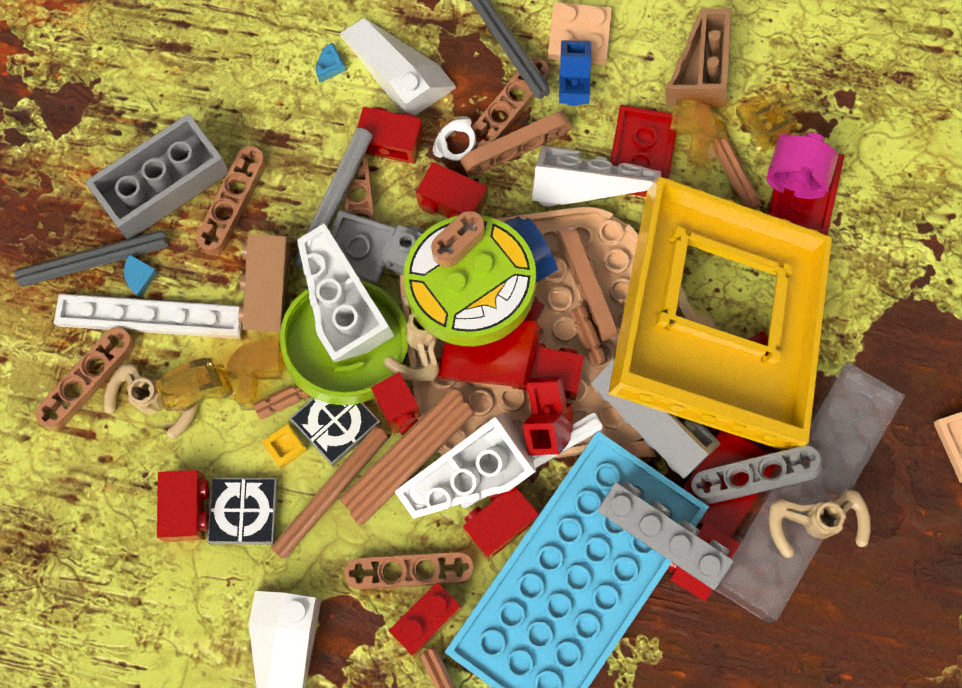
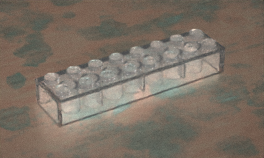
M846 362L837 371L812 414L809 443L805 445L815 448L820 454L823 462L821 474L812 480L767 490L737 542L741 544L732 557L734 562L715 589L716 591L768 624L778 620L823 539L814 538L807 533L803 524L783 518L782 528L784 534L795 551L792 558H785L776 547L770 533L768 520L770 506L780 499L802 506L830 500L836 501L841 492L852 490L905 395L849 362ZM809 457L803 458L802 466L804 469L810 468L811 461ZM786 461L789 473H793L791 462ZM781 467L780 470L778 471V473H777V475L775 476V478L778 477V476L781 474V472H782V467Z

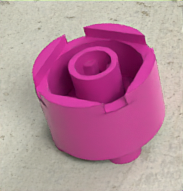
M807 133L806 136L781 134L775 145L766 180L771 187L784 193L785 188L794 191V197L803 199L821 198L825 195V191L828 192L838 159V152L830 145L824 143L825 138L818 133Z

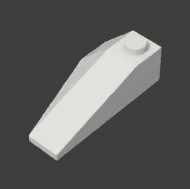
M365 18L340 33L344 41L402 113H410L416 116L456 89L455 84L437 63Z
M542 145L535 168L532 201H538L544 206H555L557 204L564 205L647 191L657 178L661 177V171L629 163H622L617 167L613 166L605 157L597 156L595 159L589 160L581 157V151Z
M325 223L299 238L297 241L304 275L308 284L316 332L332 360L338 362L368 353L393 338V332Z
M505 412L494 417L397 489L395 493L414 519L456 505L507 492L536 472L531 455H528L525 438Z
M255 591L249 620V631L256 688H306L321 605L319 599L281 592Z

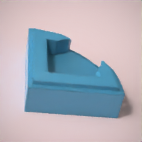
M333 42L322 50V54L317 61L316 73L319 83L346 71L345 65Z
M129 255L124 267V277L129 288L138 297H141L158 272Z

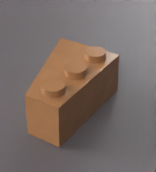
M732 8L700 10L687 39L682 56L679 57L673 76L665 88L666 106H704L710 104L712 107H727Z
M248 234L247 241L243 242L242 258L246 260V272L241 274L240 289L245 292L244 304H240L238 312L239 322L243 323L242 330L280 332L284 315L290 305L291 294L288 292L289 276H293L294 265H290L291 248H296L297 239L286 236Z

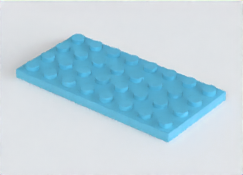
M597 431L452 640L445 653L492 688H588L672 563L598 513V508L614 484L617 482L622 486L625 481L642 492L639 498L649 505L655 500L669 509L671 513L668 517L679 525L682 520H685L696 527L709 506Z

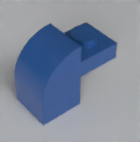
M561 40L559 69V103L578 106L580 104H589L591 41Z
M517 216L504 222L517 231L529 246L536 266V283L558 270L548 244L529 218L523 220Z

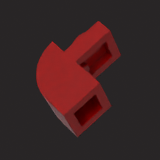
M562 377L531 378L526 384L532 415L522 424L528 455H559L568 445L573 429L572 403H566Z

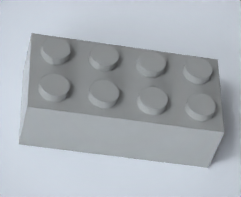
M188 113L86 180L85 183L125 238L130 239L225 177L229 170L221 155Z

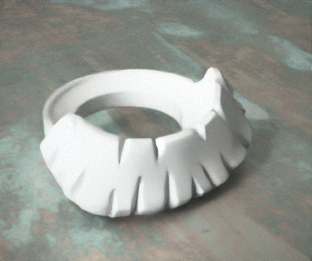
M460 116L449 122L438 134L434 142L433 154L439 158L445 157L452 161H459L468 152L474 150L476 135L471 128V119L467 116ZM453 131L464 132L469 136V146L461 154H453L448 149L446 139Z

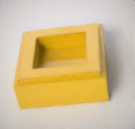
M289 423L261 441L281 469L308 451Z

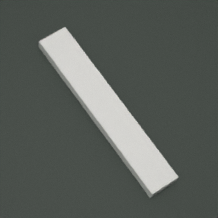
M59 294L54 324L59 327L110 330L117 327L131 332L241 339L243 323H240L238 319L239 306Z

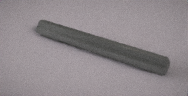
M470 0L534 96L538 99L548 96L550 93L549 84L490 0Z
M160 230L17 269L15 277L20 286H28L127 259L129 255L134 257L168 247L167 236L164 231Z

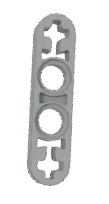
M800 446L701 471L693 477L691 488L697 499L705 504H713L812 480L821 474L823 462L815 448ZM805 457H809L811 461L810 468L804 469L802 466V459ZM786 461L791 462L793 473H789ZM778 464L782 467V472L776 478H767L764 476L767 466ZM745 472L749 475L748 482L745 485L734 486L731 484L732 477L736 473ZM724 477L727 489H723L721 485L723 483L720 478ZM710 481L713 485L710 488L711 492L705 493L703 490L705 483Z

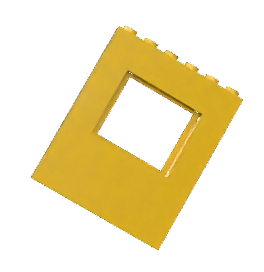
M659 176L646 194L608 394L780 450L807 445L809 443L832 237L821 234L817 230L793 224L789 220L767 215L760 210L736 204L732 200L713 196L701 189H694L679 184L673 179ZM688 245L777 276L767 346L676 316Z

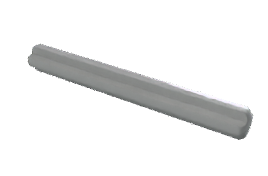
M363 128L356 129L307 233L324 223L329 229L373 138L369 131ZM298 250L293 263L303 269L300 251Z

